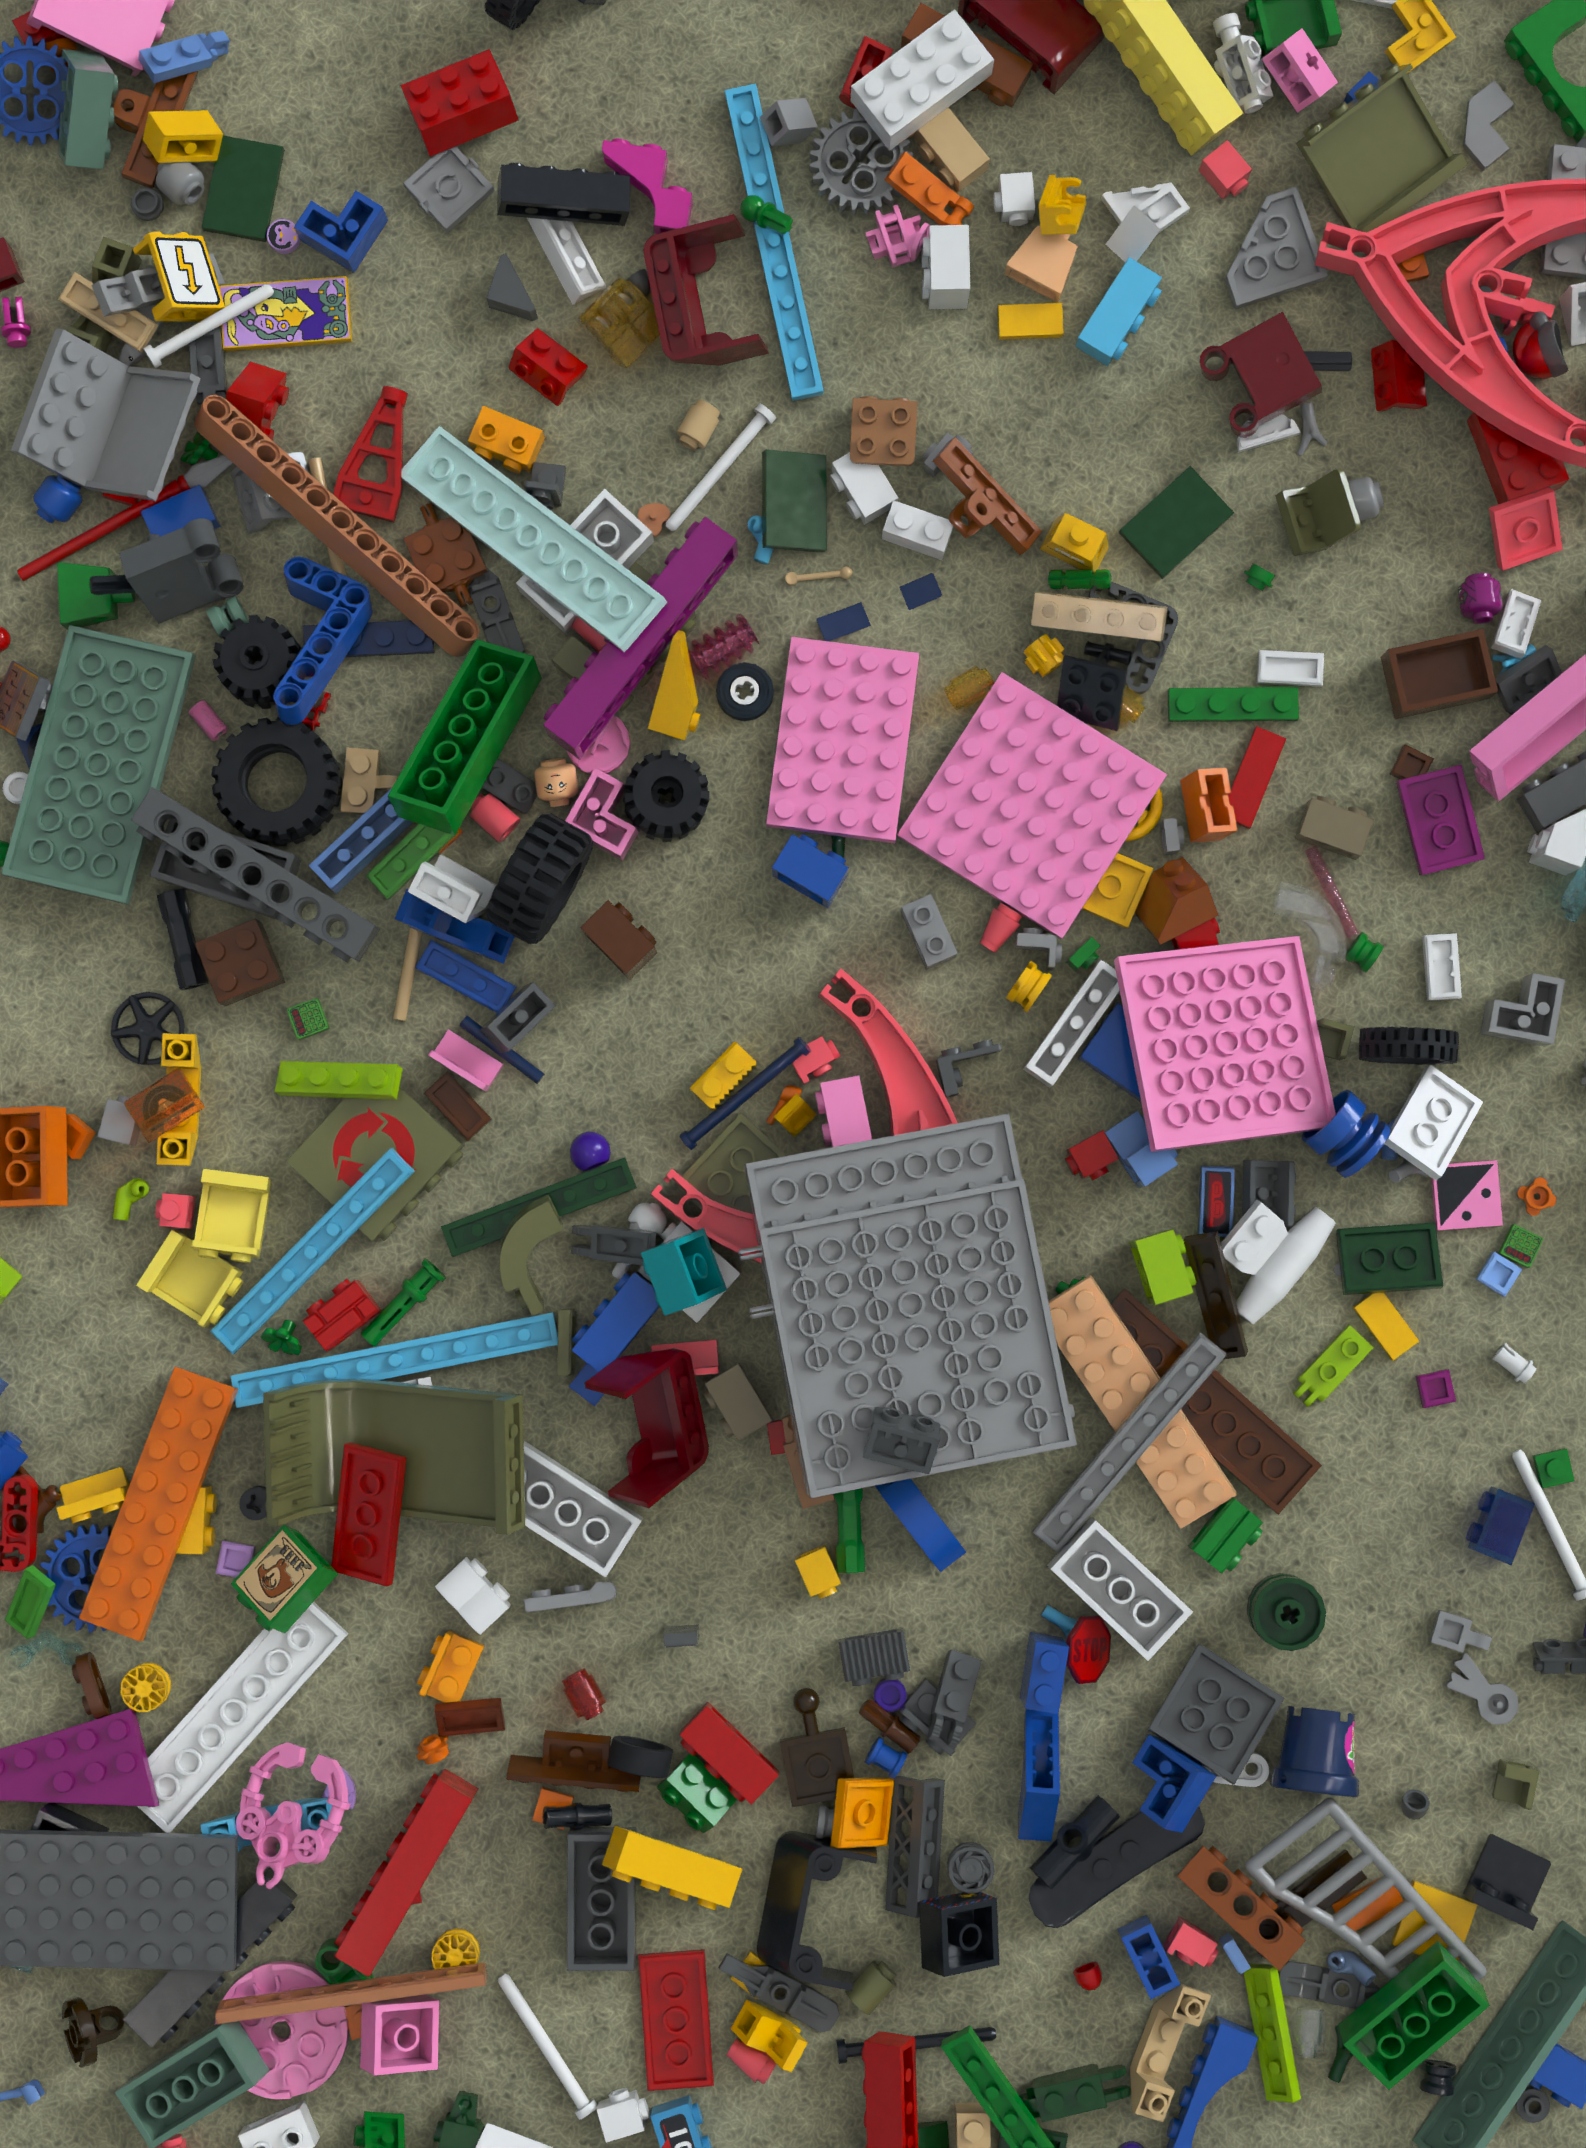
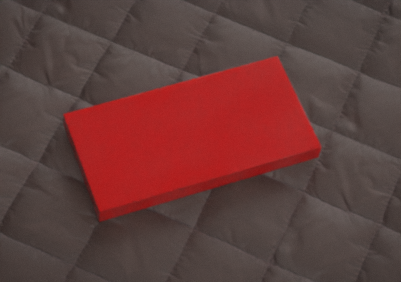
M352 1442L344 1444L331 1564L337 1573L386 1587L393 1584L407 1457Z
M705 1949L639 1954L647 2091L714 2086Z

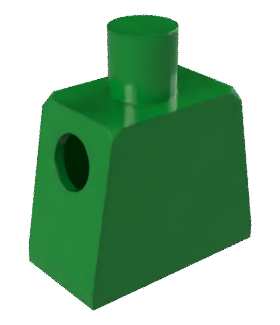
M57 563L60 624L68 630L69 625L85 627L118 619L117 603L135 602V593L94 595L90 592L89 580L92 576L116 575L110 568Z

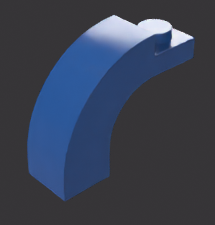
M406 889L395 920L438 940L504 964L515 936L491 922L479 918L464 923L408 892L409 889Z
M912 1479L875 1485L884 1500L940 1572L966 1553L963 1546Z

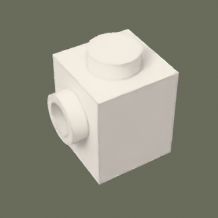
M1032 172L1000 174L998 182L999 192H994L993 194L994 211L1000 212L1001 222H1009L1011 226L1027 224L1028 220H1033L1035 213Z
M627 2088L618 2089L608 2095V2099L598 2101L597 2114L606 2143L645 2131V2119L650 2118L645 2098L639 2099L637 2090L628 2092Z

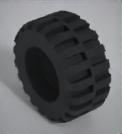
M279 717L276 718V721H270L268 718L258 719V724L253 726L248 722L240 727L242 730L240 734L235 736L232 733L226 739L229 744L225 750L219 749L216 758L219 759L218 766L212 767L211 774L215 778V784L211 785L213 795L217 798V806L220 812L225 815L227 821L248 838L266 845L273 843L276 846H287L288 842L298 844L305 841V836L309 834L315 836L322 831L319 828L324 821L329 823L334 816L331 814L334 806L338 807L339 805L338 789L342 788V778L338 774V770H340L338 762L327 744L304 724H285ZM274 753H287L297 758L306 771L307 781L304 792L298 801L287 809L276 812L264 810L258 807L249 795V775L253 767L262 758Z
M552 813L541 814L526 831L523 839L520 840L516 850L507 862L508 864L502 872L498 884L494 888L486 912L489 921L528 944H537L541 941L558 919L559 914L566 906L568 899L584 872L583 870L588 863L594 844L590 835Z

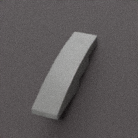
M210 253L209 257L218 286L224 285L225 282L214 254ZM156 267L131 271L125 276L100 280L92 285L104 317L157 305L165 298Z

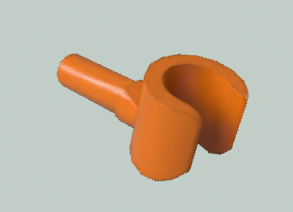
M787 1085L783 1089L780 1100L766 1122L773 1125L776 1121L774 1116L796 1093L800 1096L802 1089L794 1085Z

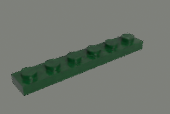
M624 1157L443 1225L441 1229L451 1256L456 1257L503 1239L508 1225L516 1214L528 1204L549 1194L559 1216L562 1217L637 1187L627 1160Z

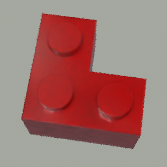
M250 361L227 390L226 400L273 441L274 430L270 429L271 421L274 419L278 407L285 405L289 395V387L285 386L287 373Z

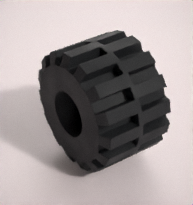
M249 615V623H244L239 618L233 621L236 627L233 631L229 632L225 628L220 633L224 642L223 644L215 642L213 651L218 655V658L213 659L214 669L219 673L217 677L237 700L240 699L245 705L253 708L255 704H258L262 709H271L270 702H274L273 694L302 648L283 624L279 625L275 619L266 616L265 620L262 621L258 615ZM263 657L261 662L256 661L255 664L252 662L253 658Z
M662 750L660 755L657 756L650 753L644 756V761L640 764L637 762L632 767L629 777L627 776L623 802L625 803L624 811L627 818L632 820V825L637 828V831L642 830L646 833V838L654 840L655 837L663 838L662 842H671L672 838L676 837L682 839L688 836L692 829L695 831L705 815L710 794L707 788V777L701 774L699 764L695 760L692 763L686 760L687 755L679 752L678 756L670 755V750ZM668 792L671 793L672 804L669 802L661 804L659 802V793L662 795H666Z

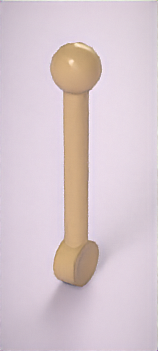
M847 566L837 571L802 575L789 572L785 580L787 584L795 585L798 581L833 577L849 579L853 572Z

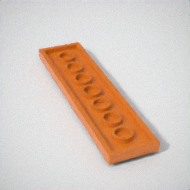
M174 1367L79 1619L137 1641L144 1640L190 1519L199 1490L204 1482L236 1397L237 1388L182 1368Z

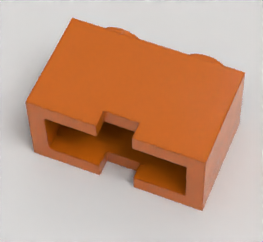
M1227 768L1197 769L1180 780L1191 843L1220 841L1237 831L1234 808L1230 806L1228 798L1231 790Z

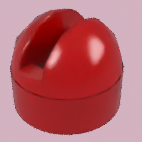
M1097 1962L1087 1963L1073 1971L1078 1985L1083 1989L1090 1991L1100 1986L1102 1972Z

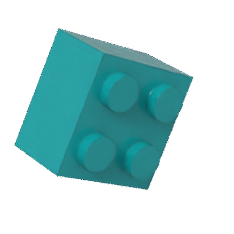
M704 1228L671 1239L641 1253L644 1270L651 1279L655 1290L656 1302L662 1308L664 1316L697 1305L727 1290Z

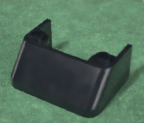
M797 1831L785 1832L778 1838L775 1846L757 1940V1955L763 1963L800 1981L852 1991L853 1973L823 1967L820 1953L813 1947L800 1945V1938L812 1879L820 1881L834 1879L841 1870L843 1857L876 1864V1847L835 1848L831 1846V1838L824 1837L823 1839L815 1838L816 1835Z

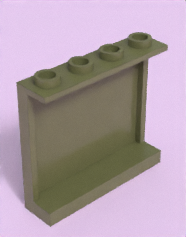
M1395 63L1387 67L1379 74L1381 77L1379 81L1373 85L1368 83L1359 88L1354 93L1356 97L1348 104L1343 102L1334 107L1328 113L1330 118L1322 124L1318 121L1303 131L1305 137L1296 143L1345 227L1367 233L1398 218L1468 165L1462 153L1453 154L1407 75V72L1413 68L1411 64L1398 66Z

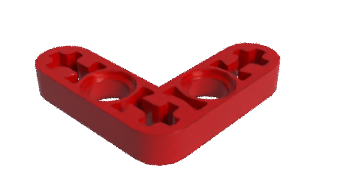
M20 1474L10 1478L3 1488L0 1571H22L30 1567L36 1559L38 1486L35 1479L27 1474ZM20 1485L21 1488L26 1489V1494L21 1496L20 1492L15 1491V1486ZM20 1503V1506L26 1505L27 1507L14 1508V1505ZM15 1514L25 1517L27 1522L25 1531H18L14 1527L13 1517ZM19 1550V1553L25 1556V1559L19 1561V1557L16 1556L5 1558V1553Z

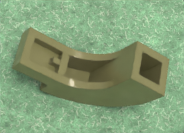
M549 1194L528 1204L516 1214L503 1235L500 1247L499 1270L504 1290L507 1293L518 1288L519 1290L515 1291L517 1300L522 1309L528 1307L532 1316L544 1311V1302L528 1271V1257L532 1249L539 1242L563 1231V1222Z

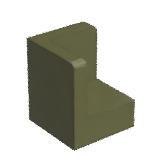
M1325 1018L1317 1020L1324 1056L1339 1061L1345 1059L1355 1026Z
M1500 1759L1492 1794L1493 1798L1519 1804L1524 1809L1531 1810L1539 1771L1533 1766Z

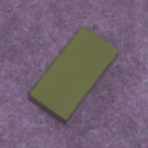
M559 1309L557 1376H571L575 1373L576 1354L572 1351L576 1345L572 1341L576 1335L575 1309Z

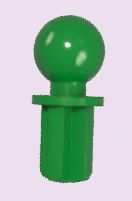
M750 195L741 202V215L748 221H757L759 227H769L781 234L790 232L792 229L793 219L777 210L774 204L770 202L764 203L759 196Z

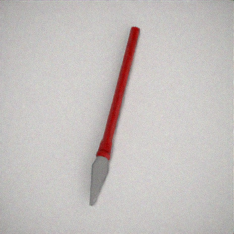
M224 455L194 464L185 475H180L177 480H173L165 485L158 494L156 501L141 500L17 569L18 575L25 581L142 516L140 511L199 484L201 487H206L233 462Z

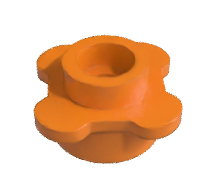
M1541 1177L1535 1178L1534 1182L1527 1187L1521 1186L1517 1191L1518 1198L1523 1199L1527 1206L1526 1212L1531 1216L1538 1215L1541 1209L1553 1207L1556 1203V1196L1552 1194L1551 1189L1547 1186V1181ZM1536 1193L1540 1196L1538 1200L1534 1198Z
M433 1734L424 1738L417 1747L419 1753L416 1756L418 1760H424L425 1764H434L444 1759L449 1754L446 1743L448 1736L439 1737L437 1734Z

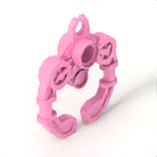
M288 1742L272 1748L254 1766L250 1767L249 1772L252 1774L247 1788L242 1789L240 1813L236 1818L238 1835L243 1839L251 1841L260 1859L256 1869L257 1884L260 1886L265 1884L264 1871L267 1867H271L274 1871L273 1878L266 1882V1888L272 1889L279 1883L285 1868L300 1862L318 1864L324 1861L329 1854L330 1846L342 1830L343 1826L340 1823L344 1811L349 1810L350 1807L345 1775L338 1761L318 1754L311 1766V1773L316 1780L328 1784L329 1797L327 1803L331 1804L332 1808L328 1819L320 1820V1827L317 1830H301L303 1811L297 1802H282L272 1817L269 1811L261 1808V1801H263L264 1795L259 1793L264 1778L270 1779L272 1772L278 1766L294 1769L301 1767L304 1763L306 1748ZM278 1842H279V1843H280V1849H279V1852H278V1854H277V1852H276V1846H277V1844H278Z

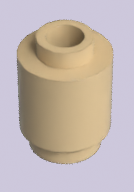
M697 400L695 405L690 406L676 431L677 435L681 437L679 442L693 451H696L697 447L704 449L719 423L718 416L720 411L706 401Z

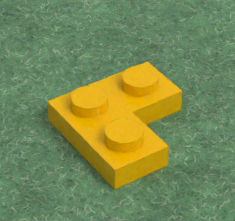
M1397 0L1391 7L1408 30V33L1389 46L1384 52L1392 64L1397 63L1398 66L1411 64L1413 68L1407 72L1408 74L1452 42L1456 36L1432 0Z

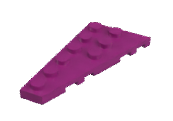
M133 1709L125 1710L1 1748L0 1801L159 1806L136 1711Z

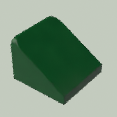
M947 2121L918 2123V2148H949Z

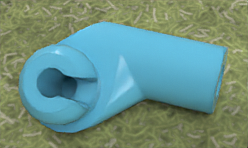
M754 515L747 524L749 531L752 532L759 543L753 559L768 565L774 549L763 548L762 517Z

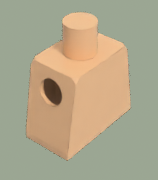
M1038 225L1008 261L1004 275L1058 303L1068 278L1077 246L1068 241L1071 234L1041 235V228Z

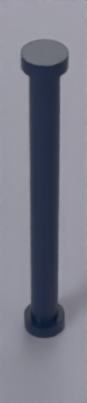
M797 1037L793 1041L794 1045L689 1132H682L680 1138L683 1143L693 1150L697 1146L696 1142L801 1055L807 1056L811 1049L801 1037Z

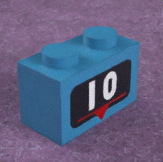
M690 2095L651 2108L650 2117L660 2148H713L709 2136H702L699 2124L704 2123L702 2112L698 2103L692 2104Z

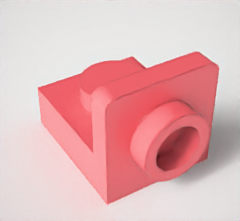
M1528 297L1525 298L1526 302L1519 318L1521 324L1529 323L1532 315L1539 311L1545 313L1548 320L1552 318L1555 305ZM1501 317L1500 323L1505 324L1502 334L1509 336L1515 328L1517 321Z

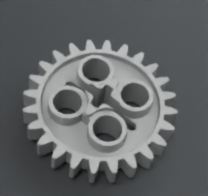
M854 109L853 118L850 119L842 112L840 123L832 118L829 119L831 130L823 127L820 128L822 139L814 138L813 146L817 150L810 151V159L815 162L810 164L809 170L812 173H817L812 177L813 185L822 184L819 188V195L823 196L829 193V205L838 200L840 202V212L848 205L851 206L852 215L856 214L858 207H862L864 214L868 215L869 206H874L877 211L880 210L881 212V202L884 201L889 206L893 205L892 194L900 198L902 197V194L884 179L902 153L907 152L913 157L912 152L906 151L910 148L909 140H903L889 151L864 117L859 116L857 109ZM855 136H862L867 141L862 145H856L852 143L851 139ZM875 141H879L880 144H877V145L869 152V150L871 149V145H872ZM867 155V165L862 162L855 170L856 160L862 161ZM886 155L892 161L884 165L878 163L875 159L878 156ZM841 160L847 166L839 170L833 168L830 164L833 161ZM854 171L850 181L847 184L842 183V181L846 180ZM863 179L869 181L872 186L867 189H860L856 186V182Z

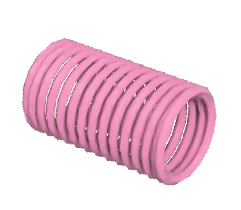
M205 700L199 701L189 710L191 718L197 722L211 741L218 740L221 734L227 732L228 727Z

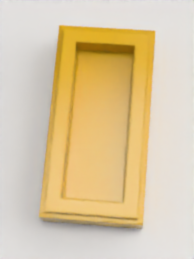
M1062 303L998 305L999 340L1063 337Z
M1384 1292L1371 1293L1352 1307L1391 1360L1394 1361L1419 1342Z

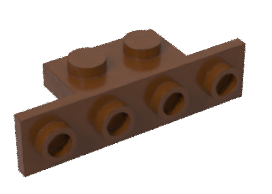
M545 1730L543 1758L511 1755L506 1780L521 1783H545L554 1786H578L587 1789H611L620 1792H639L641 1776L617 1770L607 1764L611 1736Z

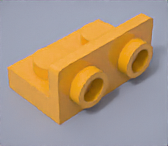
M448 1630L444 1637L438 1635L430 1652L435 1655L431 1667L424 1666L417 1681V1684L422 1686L419 1695L423 1697L428 1695L444 1703L461 1701L485 1646L451 1630Z

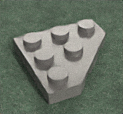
M1298 187L1267 196L1225 278L1235 310L1327 279L1326 268L1315 266L1319 248Z

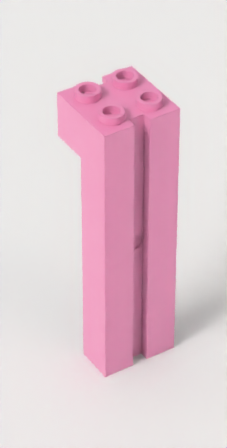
M1586 654L1469 750L1472 764L1476 766L1474 769L1476 781L1498 802L1586 730Z

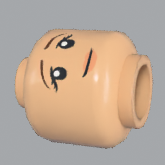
M566 758L541 761V767L534 771L538 798L542 801H549L550 807L568 805L569 798L574 797L579 791L575 766L571 763H566Z

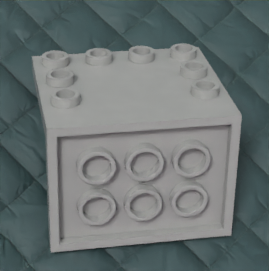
M55 329L11 451L88 491L156 501L158 494L163 488V481L169 464L174 458L178 439L185 428L186 417L197 395V387L201 378L188 372L127 366L66 330Z

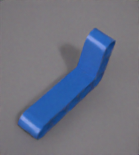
M300 556L289 559L284 565L283 570L288 591L295 598L322 609L326 613L273 694L280 720L289 725L298 724L306 718L373 613L369 590L364 584ZM325 651L328 652V653L323 654V655H320V654H319V653L325 652ZM305 677H312L308 680H302ZM289 702H296L293 705L286 706Z

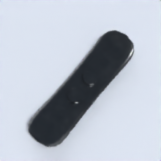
M1198 1806L1183 1833L1162 1828L1140 1811L1100 1838L1094 1844L1090 1857L1085 1861L1078 1862L1052 1890L1037 1878L1030 1888L1028 1898L1034 1915L1046 1927L1059 1928L1067 1925L1135 1876L1196 1841L1203 1833L1205 1826L1200 1807Z

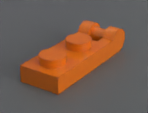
M907 152L899 156L884 179L939 225H962L961 221L963 218L969 216L974 209V205L968 199L959 196ZM947 204L954 209L951 215L944 211Z

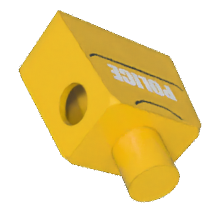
M1064 513L1054 520L1040 550L1078 569H1092V572H1095L1099 568L1109 546L1107 534L1104 531L1070 514Z

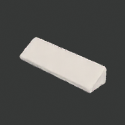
M527 218L572 305L607 288L573 222Z

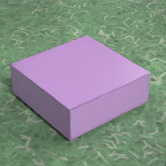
M223 1540L216 1574L237 1577L254 1558L256 1546Z

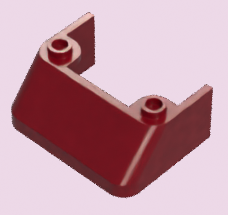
M734 214L655 234L644 245L643 253L662 349L665 355L675 363L719 366L769 354L768 347L759 334L734 340L723 332L706 334L695 275L707 272L714 266L717 258L716 243L745 236L744 229Z
M672 1348L622 1356L584 1383L585 1389L622 1399H627L631 1395L633 1398L641 1439L627 1453L626 1461L629 1475L608 1491L609 1497L650 1508L705 1463L709 1453V1444L692 1359L688 1352Z

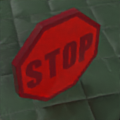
M1080 1616L1067 1636L1069 1651L1066 1666L1076 1683H1096L1110 1662L1111 1634L1101 1616Z

